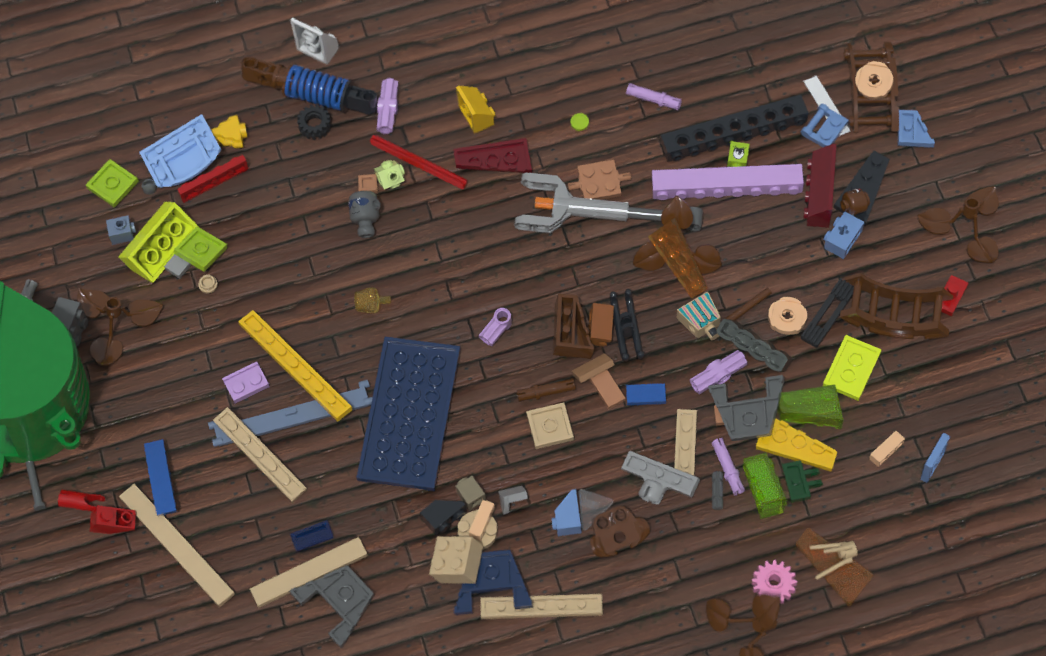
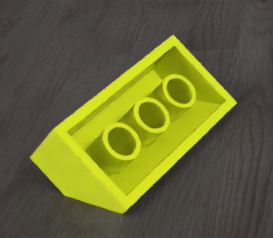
M164 202L118 257L132 271L153 283L165 269L164 266L173 257L174 249L198 225L175 202Z

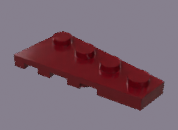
M526 138L453 149L455 164L458 169L532 173Z

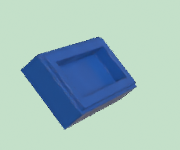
M665 383L626 385L627 405L666 404Z

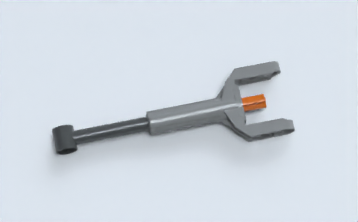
M524 173L521 177V184L527 188L555 191L554 199L536 197L535 208L552 210V217L523 214L515 218L514 227L525 231L552 233L570 216L627 221L628 217L661 221L663 210L629 207V203L573 197L563 181L556 175ZM690 207L693 214V222L686 229L689 231H699L702 227L703 210L698 207Z

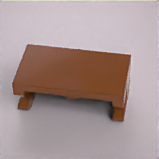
M592 304L589 310L588 323L591 344L607 346V342H611L613 305Z

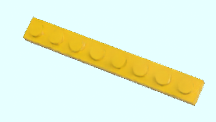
M254 310L238 321L239 325L337 422L352 411V406Z

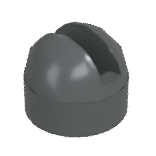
M148 178L142 182V190L145 194L152 195L157 191V185L154 180Z

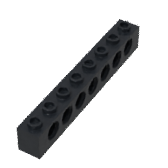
M800 94L661 134L660 144L667 162L679 161L687 156H696L701 152L714 151L725 145L730 146L731 141H748L760 135L766 136L770 132L783 131L791 126L803 125L808 120L809 112Z

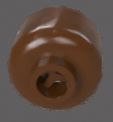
M861 189L845 192L840 201L842 210L850 215L863 213L870 205L867 192Z

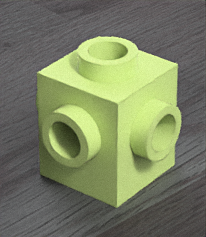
M394 160L384 161L381 163V166L374 168L379 184L383 189L398 187L404 181V169L401 164L398 165Z

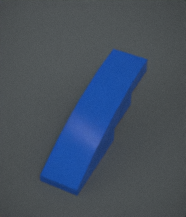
M164 440L145 443L146 461L157 516L177 512Z

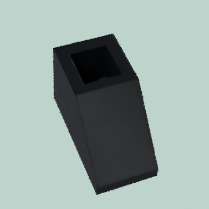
M434 500L420 512L421 520L437 536L440 533H445L454 521L461 520L466 514L465 512H467L466 504L463 501Z

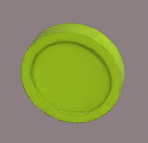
M582 113L573 115L571 118L572 128L577 131L585 130L589 126V118Z

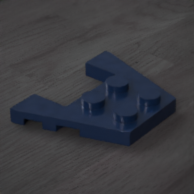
M510 550L483 552L481 554L476 583L462 584L458 594L457 605L454 608L455 615L473 614V593L512 589L515 609L533 608L532 601Z

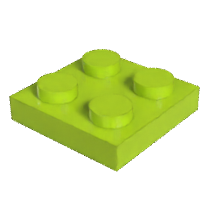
M109 159L86 184V188L115 208L139 181L137 177Z
M196 227L174 249V254L205 272L227 249V244L201 228Z

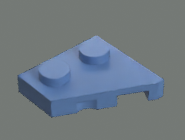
M899 110L898 146L934 147L935 141L930 138L927 132L928 129L921 121L918 111Z

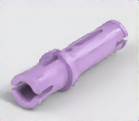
M629 83L626 91L627 95L654 102L660 107L666 106L675 110H679L682 99L671 97L665 92H655Z
M719 438V441L715 439L711 444L725 473L724 478L729 482L733 495H737V491L738 494H741L745 491V488L739 478V470L735 468L723 438Z

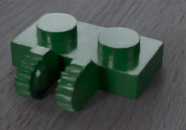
M801 460L781 465L791 503L809 500L811 498L809 489L819 488L823 485L822 480L808 482L806 478L818 476L820 474L818 468L804 470Z

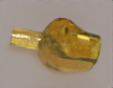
M373 287L355 291L356 311L369 314L377 313L379 311V304H390L391 297L379 296L377 289Z

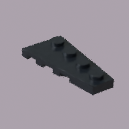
M873 150L835 202L834 209L841 213L846 212L840 206V201L845 192L854 189H861L867 192L870 199L868 209L863 213L852 215L864 221V226L866 227L890 159Z

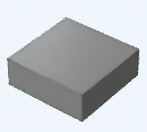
M174 254L164 268L180 279L191 264Z

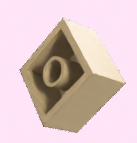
M437 537L429 574L440 583L475 584L483 545L473 537Z

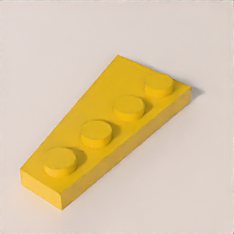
M776 418L771 436L759 437L756 444L757 450L794 461L801 460L804 464L832 472L838 452L817 439L808 437L801 430L792 428L787 422Z

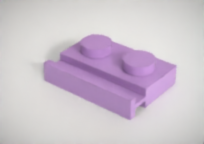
M257 362L222 378L234 403H238L270 387Z

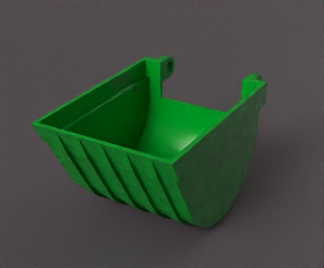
M0 281L1 478L5 467L8 466V462L26 463L27 461H39L55 455L64 448L73 450L80 445L81 437L79 432L88 415L90 388L76 344L67 327L53 313L7 287Z

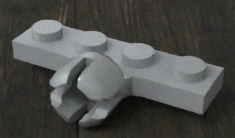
M629 451L621 467L623 471L644 479L638 494L643 500L647 502L652 501V504L656 505L661 502L667 490H673L692 498L700 482L698 477Z

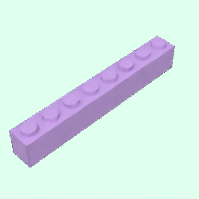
M802 164L652 170L653 199L666 200L675 196L681 199L690 197L701 199L713 196L721 198L723 196L740 197L742 195L760 196L761 194L779 195L784 193L795 195L802 193L804 185Z

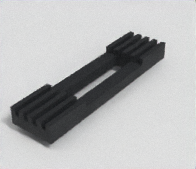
M842 278L839 279L820 310L801 335V340L818 348L839 317L841 310L845 308L852 298L853 285H850L845 280L843 281ZM836 298L841 301L823 328H820L819 325L817 326L834 299Z

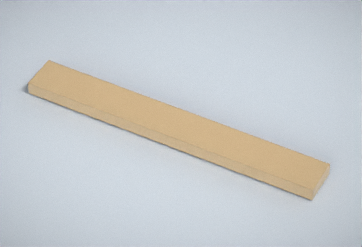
M135 484L119 496L130 510H136V517L219 608L235 595L230 587L163 515L157 516L155 506Z

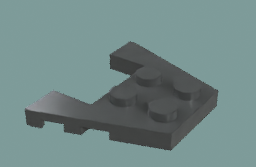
M783 375L765 377L767 397L728 403V391L725 383L708 386L732 441L771 436L785 380Z
M348 565L325 574L320 579L311 580L305 583V585L298 588L295 587L289 591L301 606L315 594L319 593L335 610L343 621L328 634L340 648L344 646L374 597V593Z

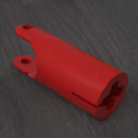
M62 489L58 497V506L92 512L96 506L88 505L90 502L95 500L105 501L106 499L101 495Z

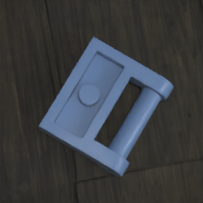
M822 103L817 108L818 111L809 124L803 127L800 132L807 139L821 147H826L836 141L849 120ZM823 115H825L826 117H828L827 120L821 126L819 131L815 134L814 132H812V130L821 120Z

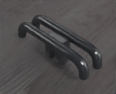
M626 289L625 291L627 312L622 314L619 311L617 293L612 291L610 293V304L614 306L613 320L621 359L623 362L629 361L625 337L632 336L636 356L639 360H642L645 353L642 349L632 290Z

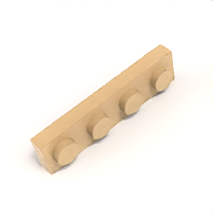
M677 409L674 468L694 476L697 410Z

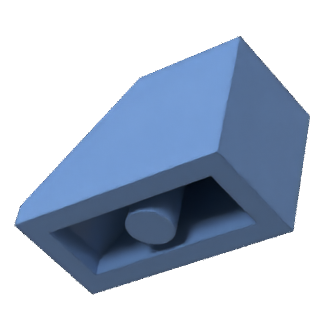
M576 489L569 492L556 508L555 518H551L553 530L557 529L558 536L581 533Z

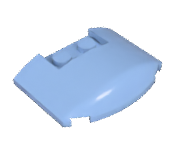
M201 114L139 153L157 187L161 188L175 186L196 177L211 165L221 151V148L204 116Z

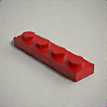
M243 155L235 157L230 162L215 167L214 170L207 174H202L197 179L184 183L177 189L182 202L185 203L248 170L246 159Z

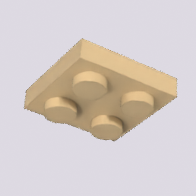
M564 403L526 411L536 449L574 440Z

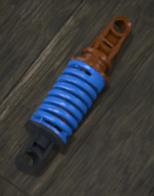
M245 57L241 61L242 78L244 80L269 86L276 90L282 89L284 97L313 102L317 105L320 104L321 106L341 111V113H346L349 109L364 114H373L377 110L376 92L356 87L353 79L341 77L337 79L334 75L330 76L327 73L323 74V72L317 73L316 70L304 69V67L298 66L295 63H292L287 68L284 65L273 64L272 62H266L254 57Z

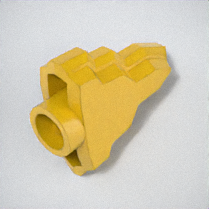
M238 115L228 117L227 121L221 122L217 128L211 129L217 142L223 146L243 148V138L248 137L245 123H240Z

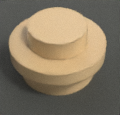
M204 275L199 280L198 285L203 293H212L216 290L218 283L215 277Z

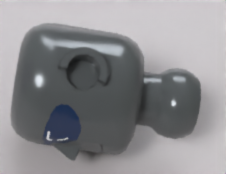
M372 191L354 192L348 199L350 220L354 224L359 225L357 234L360 238L373 237L375 229L372 223L379 219L380 202L377 195Z

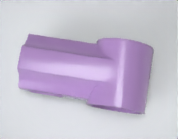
M499 308L495 311L494 317L479 334V338L485 344L493 346L503 332L511 327L510 311L506 308ZM506 317L507 320L500 322L499 318Z

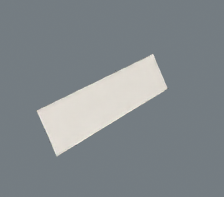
M817 76L804 81L818 106L823 103L840 115ZM846 126L839 136L850 132L849 127Z

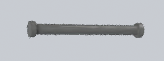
M27 461L26 467L35 502L33 505L34 510L45 509L46 505L42 501L34 462Z

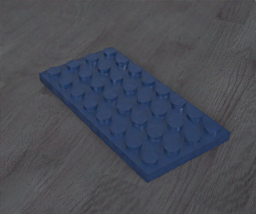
M384 337L357 481L435 491L460 356V346Z

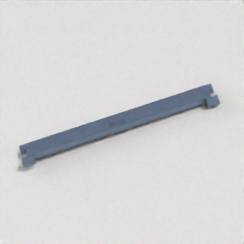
M368 380L358 382L359 389L340 393L352 406V411L371 405L372 397L368 398L365 388L370 387ZM314 400L241 421L255 436H260L327 418L331 415ZM213 421L208 422L209 429H215L217 437L212 440L214 447L234 443Z

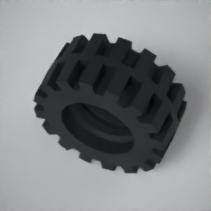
M310 105V108L306 106L304 111H300L297 123L303 137L306 136V139L312 138V140H316V138L322 139L321 136L325 137L327 135L326 132H330L331 120L328 111L324 107L320 108L319 105L315 107ZM313 118L322 120L318 126L311 127L307 125V122Z

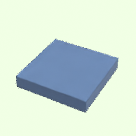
M942 434L925 463L920 480L927 483L946 451L950 439L949 435Z

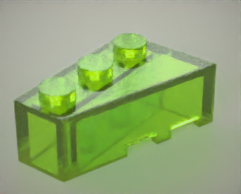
M836 385L781 393L777 409L780 421L801 424L812 423L817 424V426L823 427V425L842 429L843 416Z
M766 453L744 458L742 466L760 519L784 513V507L787 505L786 497L780 486L779 478L774 472L772 459H769Z

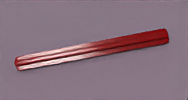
M373 135L370 139L371 145L460 189H465L467 186V179L377 135Z

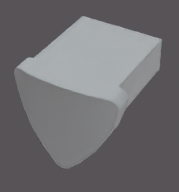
M522 486L498 491L503 515L509 514V503L528 499L527 492Z

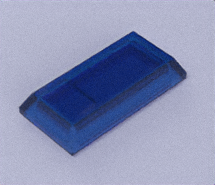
M327 520L290 533L296 552L334 538Z

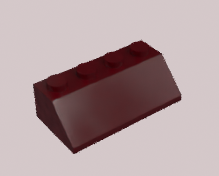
M831 144L812 152V159L808 158L807 169L811 171L810 175L806 177V186H809V191H805V202H808V208L804 207L803 219H807L806 226L829 228L833 203L837 144Z

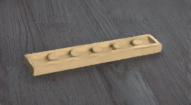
M228 407L213 419V422L292 503L307 490Z
M358 537L252 587L250 591L258 608L289 594V591L295 587L298 588L311 580L320 579L325 574L350 565L368 555Z
M602 594L530 596L533 608L515 609L513 597L481 598V619L602 615Z

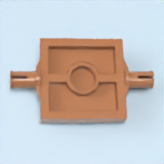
M614 160L578 166V182L568 183V190L580 189L583 198L602 200L621 196L620 181L631 180L630 172L619 174Z

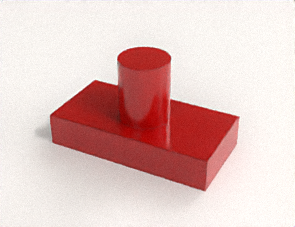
M953 275L950 276L944 289L953 295V299L943 301V313L950 316L953 315L968 287V282Z

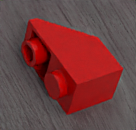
M97 505L90 515V532L114 534L133 531L135 529L136 510Z

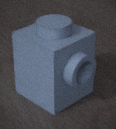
M129 216L106 220L108 235L112 245L134 239L133 233H136L135 223L130 221Z

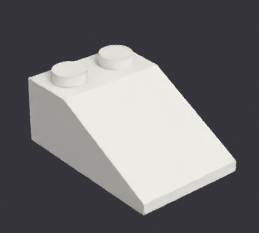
M292 18L290 21L297 50L328 65L339 49L336 37L322 32L315 26L311 27Z

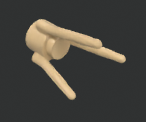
M853 541L811 545L809 547L810 549H825L824 553L837 552L840 559L844 558L841 562L818 574L815 577L816 579H820L839 567L852 562V557L857 556V548Z

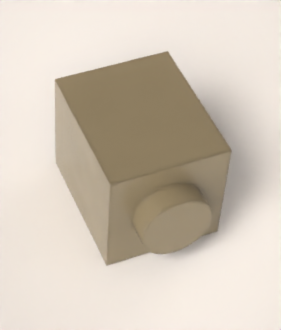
M473 476L465 477L457 483L456 492L469 511L479 506L482 500L486 501L484 492Z

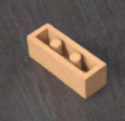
M895 431L870 454L869 459L879 467L904 444L905 438Z
M482 500L470 528L469 537L482 540L495 509L494 503Z

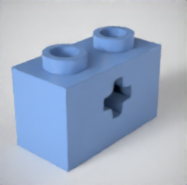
M844 212L841 217L838 216L836 218L833 230L828 231L823 239L825 241L824 249L842 259L846 257L864 227V221L847 212Z

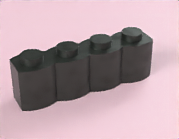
M723 319L716 330L720 337L732 341L739 349L748 351L753 358L765 361L766 365L772 370L786 372L793 360L788 353L777 350L772 343L761 340L756 333L744 329L735 320Z

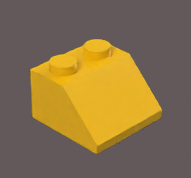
M457 86L458 107L474 134L494 125L493 117H495V113L492 107L487 106L485 95L480 93L477 87Z

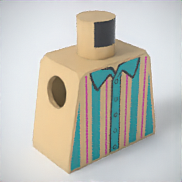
M708 292L677 309V319L695 337L700 338L705 334L708 335L710 340H715L719 337L716 330L720 325L721 318Z

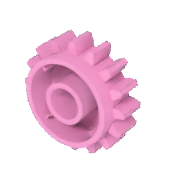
M773 560L772 565H770L768 561H765V567L759 565V572L754 571L752 585L756 586L753 587V592H758V595L779 596L780 603L783 604L785 598L790 600V593H795L794 586L797 584V581L793 580L795 573H789L791 567L784 568V562L777 565L776 560ZM771 580H775L779 584L774 586L771 585L769 582Z

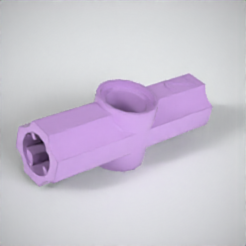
M393 78L383 80L381 97L378 98L377 131L382 134L393 132L394 118L398 110L397 93L399 84Z
M737 350L722 360L717 359L711 362L706 370L690 379L692 388L696 393L701 394L708 389V386L725 383L733 373L747 365L745 356Z

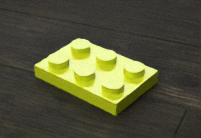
M845 335L823 382V386L859 401L882 349Z

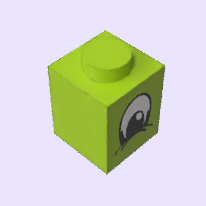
M731 141L727 167L747 166L750 144Z

